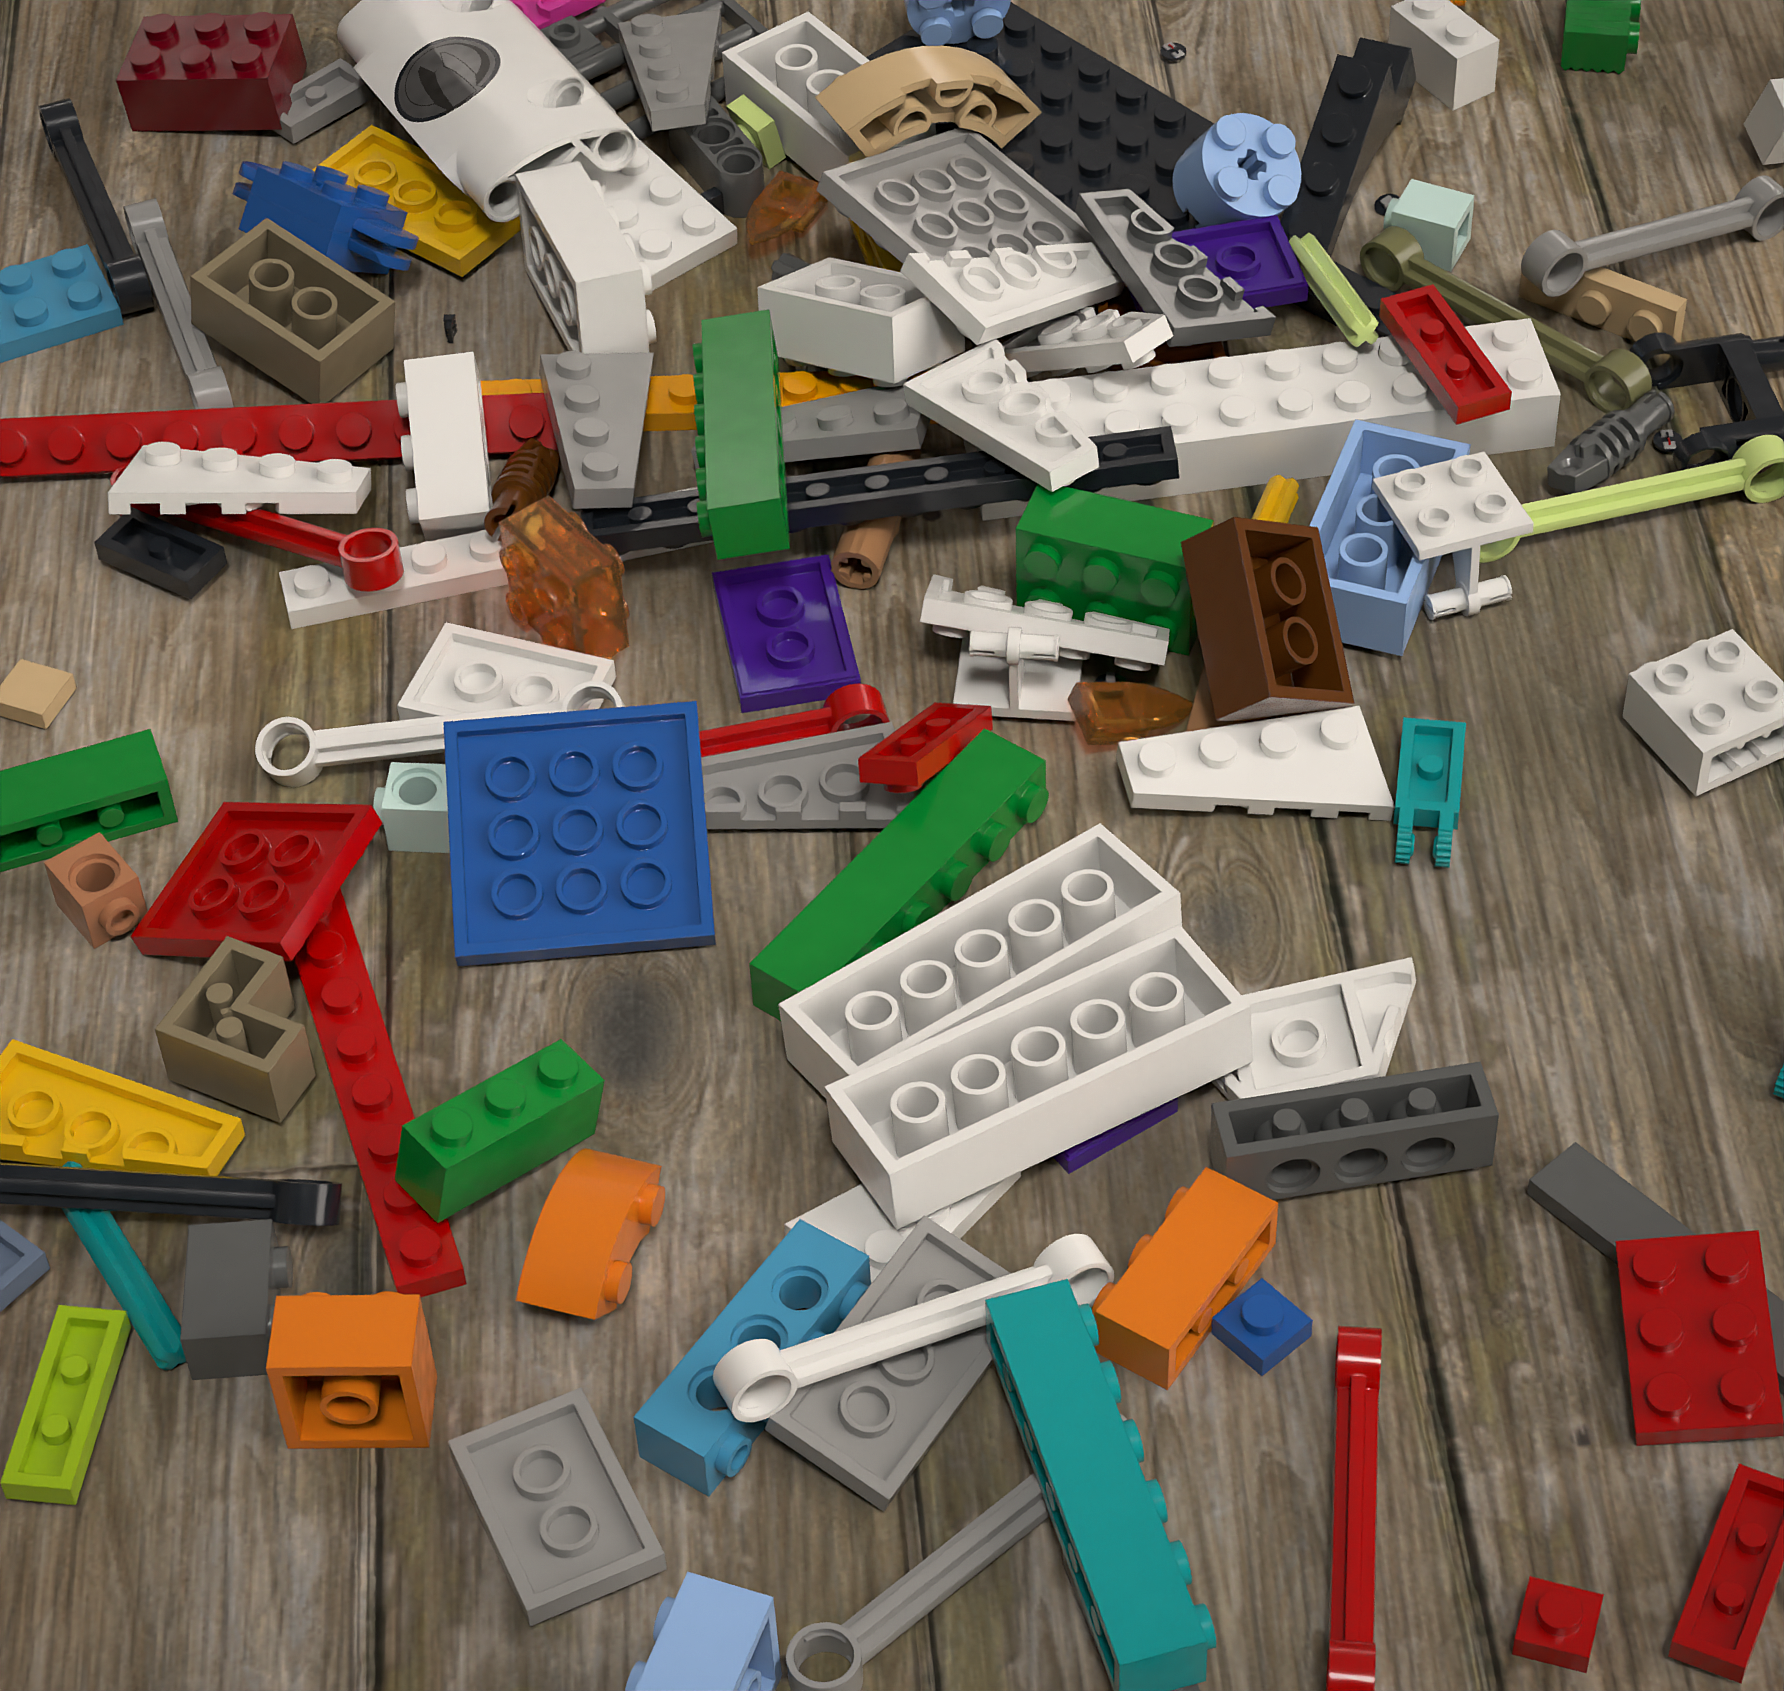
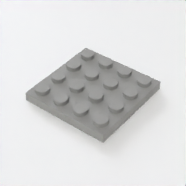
M957 128L824 171L816 189L835 206L840 214L850 218L869 234L879 247L889 251L903 264L909 253H926L930 261L943 260L947 251L967 250L972 258L989 257L993 248L1012 247L1014 251L1029 255L1032 254L1036 246L1092 242L1101 250L1075 212L979 133L970 129Z

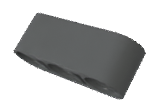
M712 95L710 97L706 124L668 129L669 148L672 154L705 192L716 187L723 193L725 215L733 218H746L761 212L766 202L763 157Z

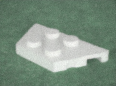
M1412 957L1241 995L1251 1006L1253 1062L1211 1082L1229 1100L1386 1076L1416 984Z

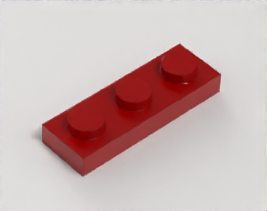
M1434 284L1380 299L1379 317L1456 425L1510 410L1512 391Z
M934 702L858 758L860 783L883 784L884 790L892 793H906L920 789L922 783L935 773L942 771L984 728L989 731L993 730L991 706Z
M1738 1464L1672 1638L1668 1657L1742 1684L1784 1568V1479Z

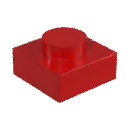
M1530 1576L1514 1639L1512 1655L1587 1673L1604 1594Z

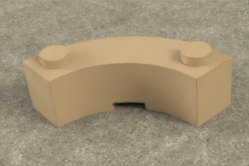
M942 45L907 48L868 61L848 73L840 75L815 96L821 106L866 157L886 152L894 145L910 137L927 132L931 123L955 122L959 128L970 129L988 136L1000 148H1003L1042 113L1003 70L992 61L969 50Z

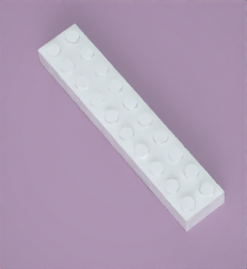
M1531 318L1465 327L1512 391L1510 410L1458 425L1454 423L1393 335L1377 338L1376 342L1372 345L1365 341L1359 347L1353 346L1349 341L1334 342L1325 345L1279 349L1270 352L1029 382L1034 388L1041 386L1050 396L1051 407L1056 412L1064 411L1088 437L1171 426L1178 457L1180 478L1164 480L1151 486L1134 484L1104 488L1095 492L1096 494L1127 501L1267 484L1271 477L1278 474L1285 479L1293 477L1295 480L1330 476L1355 419L1471 444L1470 455L1484 451L1487 455L1552 447L1555 445L1561 395ZM964 439L966 453L983 451ZM1014 500L984 504L979 507L982 520L1022 516L1028 502Z

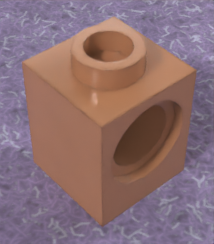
M100 832L44 862L57 906L94 949L130 931L141 922L148 912L139 877Z

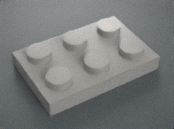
M582 1387L448 1441L451 1458L530 1626L667 1570L665 1553Z

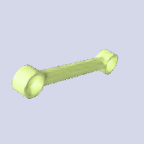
M1762 435L1743 444L1736 451L1732 460L1521 504L1534 523L1533 532L1480 545L1479 562H1491L1504 557L1515 548L1521 537L1741 490L1753 502L1767 503L1784 496V441L1775 435ZM1774 464L1766 471L1757 474L1764 467Z

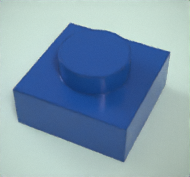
M1261 1278L1212 1317V1334L1259 1375L1263 1376L1312 1336L1313 1320Z

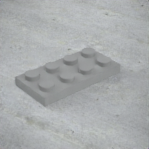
M924 1215L835 1332L1011 1273ZM986 1325L797 1388L791 1401L782 1410L769 1417L765 1430L884 1512L994 1362L986 1341Z

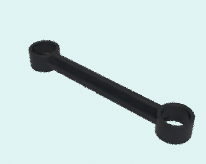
M66 98L38 106L48 146L53 157L58 158L102 261L111 291L120 307L121 315L154 307L153 296L144 266L138 253H133L84 141L80 123L71 99Z
M0 1162V1204L252 1220L272 1219L276 1223L295 1225H340L342 1183L306 1179H258Z

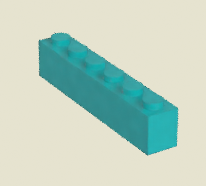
M1068 1279L986 1299V1341L1113 1690L1172 1691L1206 1681L1207 1651L1216 1648L1217 1645L1214 1625L1207 1606L1204 1603L1194 1605L1186 1585L1192 1583V1575L1186 1551L1180 1540L1173 1542L1168 1540L1162 1524L1168 1521L1164 1495L1157 1479L1146 1481L1139 1463L1144 1462L1141 1436L1133 1419L1123 1421L1116 1405L1121 1403L1118 1377L1112 1362L1108 1360L1100 1363L1094 1346L1099 1345V1335L1090 1305L1088 1303L1077 1304Z

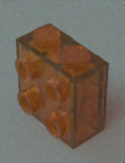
M549 495L499 522L503 549L499 551V558L507 573L510 591L506 594V602L511 614L520 624L525 625L528 623L541 636L545 645L610 659L618 652L629 647L626 620L630 617V611L623 596L621 580L625 569L619 554L611 545L601 544L588 532L584 522L575 512L571 511L568 513Z

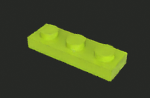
M58 1305L0 1482L6 1499L76 1505L130 1333L131 1324L126 1311Z

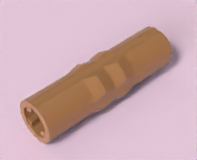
M920 449L872 453L867 466L921 459ZM902 517L865 520L856 525H845L831 561V572L834 573V577L840 583L850 588L866 589L875 585L882 572L892 541L899 532Z

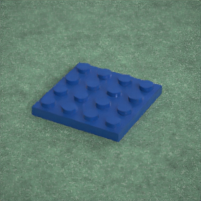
M697 701L443 722L454 948L457 966L716 945Z

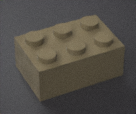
M268 218L264 219L190 276L191 324L311 404L327 403L394 348L395 301Z

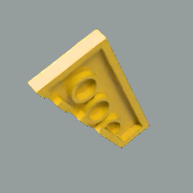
M14 1039L10 1041L0 1055V1159L52 1166H63L67 1161H74L81 1164L83 1168L218 1176L245 1136L241 1118Z

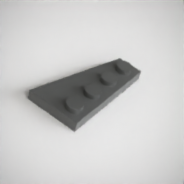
M1130 189L1079 193L1075 213L1145 313L1165 315L1173 337L1166 341L1169 347H1186L1200 343L1271 335L1276 316L1264 306L1253 309L1242 299L1245 289L1230 276L1221 280L1206 268L1208 257L1194 245L1188 246L1172 238L1174 227Z

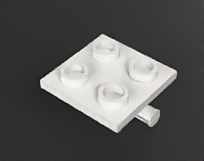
M1485 451L1472 455H1463L1455 459L1415 469H1406L1398 473L1373 479L1372 489L1419 561L1453 553L1456 579L1455 588L1424 595V608L1430 620L1461 612L1464 616L1478 614L1481 606L1512 599V587L1506 575L1478 582L1480 545L1532 533L1534 523Z
M1009 627L1008 633L971 630L969 631V636L962 639L953 703L991 706L992 716L1076 721L1083 660L1059 656V635L1022 634V627Z

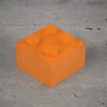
M384 1291L374 1295H330L323 1292H310L295 1296H276L266 1371L288 1449L430 1448L437 1372L420 1294L403 1295L397 1292Z

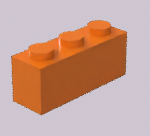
M1205 1167L1190 1188L1185 1186L1179 1188L1167 1207L1163 1224L1153 1236L1145 1234L1136 1244L1129 1259L1128 1269L1117 1284L1107 1283L1099 1292L1092 1307L1099 1335V1345L1095 1346L1096 1353L1168 1390L1212 1331V1317L1235 1300L1275 1246L1278 1202L1208 1167Z

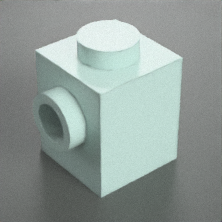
M1411 179L1399 199H1391L1384 217V230L1390 226L1404 228L1419 242L1425 260L1451 272L1471 238L1475 195Z

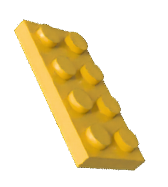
M370 125L319 164L320 166L329 167L348 175L346 184L356 189L358 185H366L389 194V204L408 212L403 230L419 237L416 248L407 250L461 277L466 275L521 230L520 215L507 222H495L489 219L473 199L464 194L442 173L423 149L373 125Z

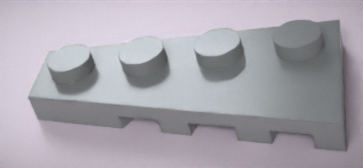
M721 9L666 17L656 14H641L635 16L629 22L618 23L620 45L652 131L706 124L711 97L710 83L711 80H714L715 74L714 59L718 56V36H721L722 32Z
M566 351L561 354H540L539 376L573 509L632 507L654 353L584 354L578 351Z

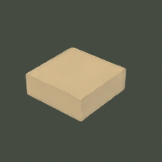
M20 659L0 685V716L47 729L77 689L73 674Z

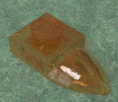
M779 171L756 198L748 211L746 234L749 243L755 245L770 241L790 230L803 234L828 203V200L816 190L819 182Z
M1076 682L1067 698L1088 745H1118V742L1146 738L1149 731L1164 729L1179 723L1190 714L1193 707L1191 701L1178 694L1152 685L1133 682Z

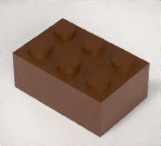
M1232 517L1181 542L1186 567V578L1190 588L1198 628L1197 634L1201 643L1209 683V694L1213 703L1216 720L1248 723L1346 708L1355 704L1318 527Z

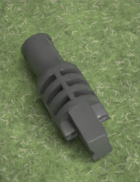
M1652 389L1647 391L1629 408L1613 410L1605 414L1591 427L1584 430L1581 435L1575 437L1547 467L1548 485L1554 489H1561L1567 494L1585 491L1599 483L1605 482L1611 475L1618 472L1644 450L1648 436L1673 419L1675 410L1670 398L1663 392L1658 393L1657 396L1656 390Z

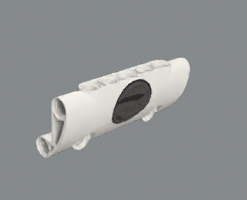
M361 0L339 23L337 30L338 41L357 63L354 66L355 71L442 173L464 194L473 199L487 217L495 222H507L519 216L515 177L517 173L570 163L580 151L598 168L614 172L627 166L636 155L638 142L633 131L536 25L510 0Z

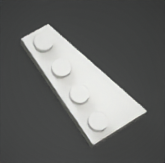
M1092 242L1036 246L1032 254L1029 255L1014 251L1012 247L993 248L989 257L972 258L967 250L947 251L943 260L930 261L926 253H909L900 270L906 278L956 325L961 334L971 339L976 345L1121 295L1126 286L1105 254Z
M1085 307L1028 327L1002 343V345L1004 346L1005 357L1009 361L1016 359L1026 370V377L1029 378L1042 371H1051L1053 376H1060L1085 367L1088 373H1094L1114 364H1121L1124 370L1133 369L1152 360L1156 356L1153 349L1173 337V334L1163 314L1131 311L1120 316L1118 310L1107 309L1096 315L1092 307Z
M997 339L985 342L903 384L905 401L910 407L1051 492L1062 486L1066 487L1072 484L1077 478L1099 467L1097 446L1064 411L1056 412L1051 407V399L1048 393L1041 386L1034 388L1027 381L1026 370L1016 359L1009 361L1005 357L1004 346Z
M155 442L142 446L108 491L109 514H130L131 504L160 503V514H186V506L199 503H218L222 508V514H246L247 511L256 510L265 503H275V510L279 514H356L371 491V468L354 467L350 462L341 459H329L315 463L295 461L292 456L282 453L256 457L237 455L236 451L229 448H211L206 451L180 449L179 445L171 442Z
M934 574L924 597L920 622L933 624L932 630L940 635L966 638L971 630L1008 633L1009 627H1022V634L1059 635V656L1086 660L1090 658L1091 653L1115 657L1114 663L1120 667L1140 671L1150 670L1151 663L1165 664L1170 629L1098 612L1085 613L1084 621L1072 619L1073 610L1060 603L1039 599L1037 601L1025 602V606L1020 607L1012 605L1013 600L1005 596V591L981 585L978 587V590H969L965 594L951 591L952 578Z

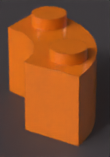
M587 1148L578 1151L559 1174L542 1208L524 1261L516 1301L593 1320L615 1310L617 1304H622L626 1299L632 1279L630 1260L640 1241L649 1233L650 1226L655 1227L658 1224L663 1212L665 1188L658 1185L662 1166Z

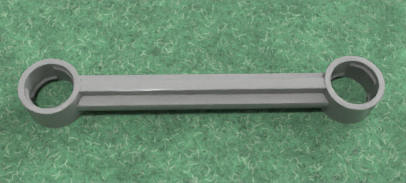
M1762 175L1749 181L1732 201L1574 242L1562 231L1550 230L1538 236L1527 248L1521 261V272L1547 296L1557 297L1572 289L1585 271L1742 229L1746 230L1755 239L1764 241L1774 237L1784 229V188L1771 177Z
M156 198L123 206L135 253H138L143 263L187 380L194 409L234 407L225 375L221 366L216 364L205 333L191 324V296L169 242L164 219Z
M1120 1414L1123 1421L1127 1420L1122 1414ZM1035 1473L1030 1475L842 1625L831 1622L814 1623L797 1632L791 1639L786 1652L790 1690L860 1691L863 1685V1665L1050 1516ZM820 1652L840 1654L851 1663L850 1669L843 1676L829 1682L813 1681L799 1672L800 1665L808 1657Z

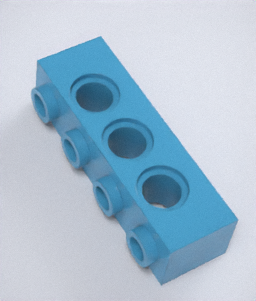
M799 1219L633 1418L639 1457L708 1497L726 1476H735L745 1465L751 1452L752 1443L765 1429L769 1418L757 1422H742L733 1416L713 1381V1373L718 1362L731 1349L750 1340L768 1339L774 1342L779 1350H783L834 1333L871 1285L869 1255ZM800 1308H808L807 1310H796ZM717 1407H728V1409L722 1411H711Z

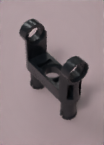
M1652 333L1637 340L1630 348V352L1637 355L1644 364L1656 355H1670L1669 359L1661 366L1648 369L1651 375L1652 386L1657 387L1658 390L1714 382L1733 422L1700 427V432L1691 434L1683 439L1673 454L1674 464L1678 471L1732 460L1736 451L1743 444L1758 436L1775 435L1784 441V410H1782L1765 375L1768 372L1784 370V335L1752 340L1749 335L1736 333L1677 342L1673 336L1667 333ZM1705 450H1714L1713 455L1707 460L1697 464L1688 463L1695 454Z

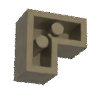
M229 936L225 938L155 1028L169 1080L281 1123L316 1074L305 1026L287 1019L295 1006L282 956Z

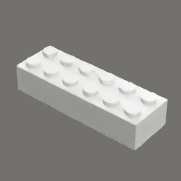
M1100 823L779 1003L787 1060L826 1098L824 1087L1178 924L1182 927L1180 892Z
M1178 924L825 1086L832 1142L898 1230L921 1219L924 1215L927 1216L1253 1062L1251 1006Z

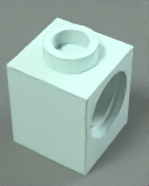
M391 762L386 786L377 787L373 805L374 810L382 821V825H384L388 850L450 853L446 765Z

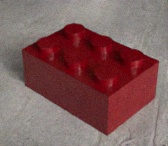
M258 12L250 15L207 13L204 15L171 16L169 14H157L143 17L116 78V83L132 131L282 130L280 123L281 115L283 112L287 115L292 105L291 90L294 84L302 80L307 62L293 14H271L268 12Z

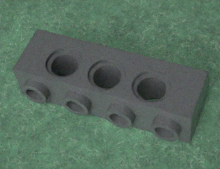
M1480 1061L1212 1103L1209 1154L1214 1171L1275 1200L1493 1165L1499 1113Z

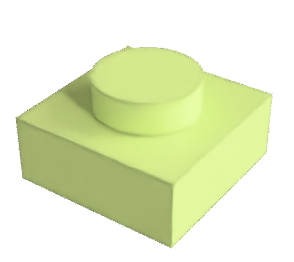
M744 94L727 105L730 118L760 151L763 157V164L768 169H771L786 158L775 121Z

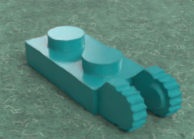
M1403 717L1394 824H1398L1395 863L1409 864L1410 857L1414 853L1415 835L1412 833L1413 826L1438 828V835L1434 837L1433 846L1435 866L1450 867L1453 829H1458L1466 732L1465 722Z

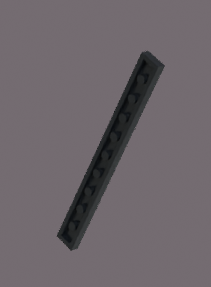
M1171 426L1088 437L1097 446L1099 467L1077 478L1066 487L1095 493L1104 488L1134 484L1151 486L1164 480L1179 479L1178 457ZM985 451L786 477L789 533L800 532L810 527L833 524L856 525L865 520L893 516L910 518L919 516L924 512L953 508L970 510L981 507L984 504L1014 500L1029 502L1038 483ZM698 489L634 497L632 507L581 509V542L584 557L600 555L617 557L630 551L660 547L677 549L690 543L713 541V536L704 538L701 536L696 505L697 501H700Z

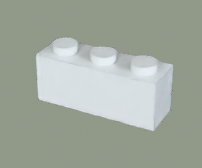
M474 352L404 360L406 382L396 383V397L400 418L409 417L411 435L401 436V450L405 470H414L416 488L406 489L410 524L420 523L426 542L486 530L484 519L487 512L493 506L481 379Z

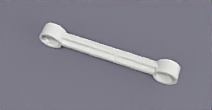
M592 680L574 686L566 694L563 701L316 731H313L307 723L298 718L282 717L268 723L261 730L256 740L255 753L259 764L273 780L283 786L299 787L313 781L319 775L322 768L326 766L445 753L443 725L445 721L578 711L583 704L597 698L612 701L615 708L626 706L613 687L607 683ZM294 734L307 736L310 748L307 757L300 765L289 770H280L272 766L273 750L283 738Z
M1071 1234L1056 1240L1044 1249L1032 1267L783 1350H779L777 1345L768 1339H754L744 1342L731 1349L718 1362L713 1373V1381L737 1420L742 1422L761 1421L782 1410L791 1401L797 1388L986 1325V1299L1068 1279L1077 1304L1088 1303L1092 1307L1102 1288L1109 1282L1113 1283L1114 1270L1089 1236L1085 1234Z

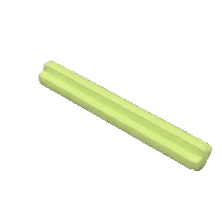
M1307 233L1300 239L1294 235L1289 240V243L1307 284L1353 346L1359 347L1365 341L1372 345L1379 337L1375 332L1379 322L1315 236Z

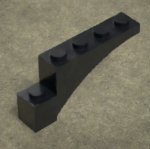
M1360 37L1353 57L1337 54L1300 162L1301 184L1297 198L1294 203L1284 210L1280 221L1288 241L1294 235L1301 239L1307 233L1315 236L1331 258L1348 210L1373 157L1396 124L1401 125L1416 81L1411 48Z

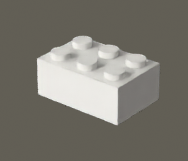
M829 257L757 287L759 311L770 310L778 357L784 358V362L788 365H816L828 368V373L834 376L859 375L872 378L873 383L877 386L896 387L906 383L908 377L921 371L932 370L941 365L943 361L965 352V336L901 272Z

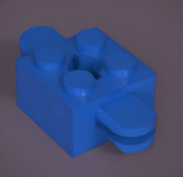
M283 161L281 169L271 168L254 162H242L239 174L253 181V183L237 182L232 193L247 201L239 230L247 233L264 219L268 218L348 271L388 274L390 268L403 271L409 270L412 257L396 248L413 250L417 246L419 237L403 230L408 212L389 204L390 195L386 192L366 185H358L356 189L346 184L348 175L325 166L317 165L314 172L307 167Z

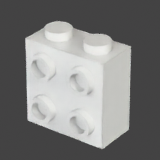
M1733 629L1708 640H1699L1687 649L1657 662H1648L1636 671L1629 673L1623 718L1695 796L1784 758V682Z

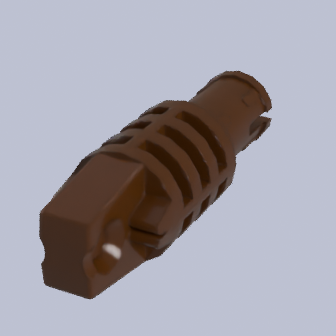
M530 438L507 460L491 492L493 506L487 512L484 519L485 529L491 537L494 535L497 527L501 526L503 530L497 540L500 542L515 540L520 535L524 522L538 515L556 480L560 459L558 452L552 448H546L540 441Z

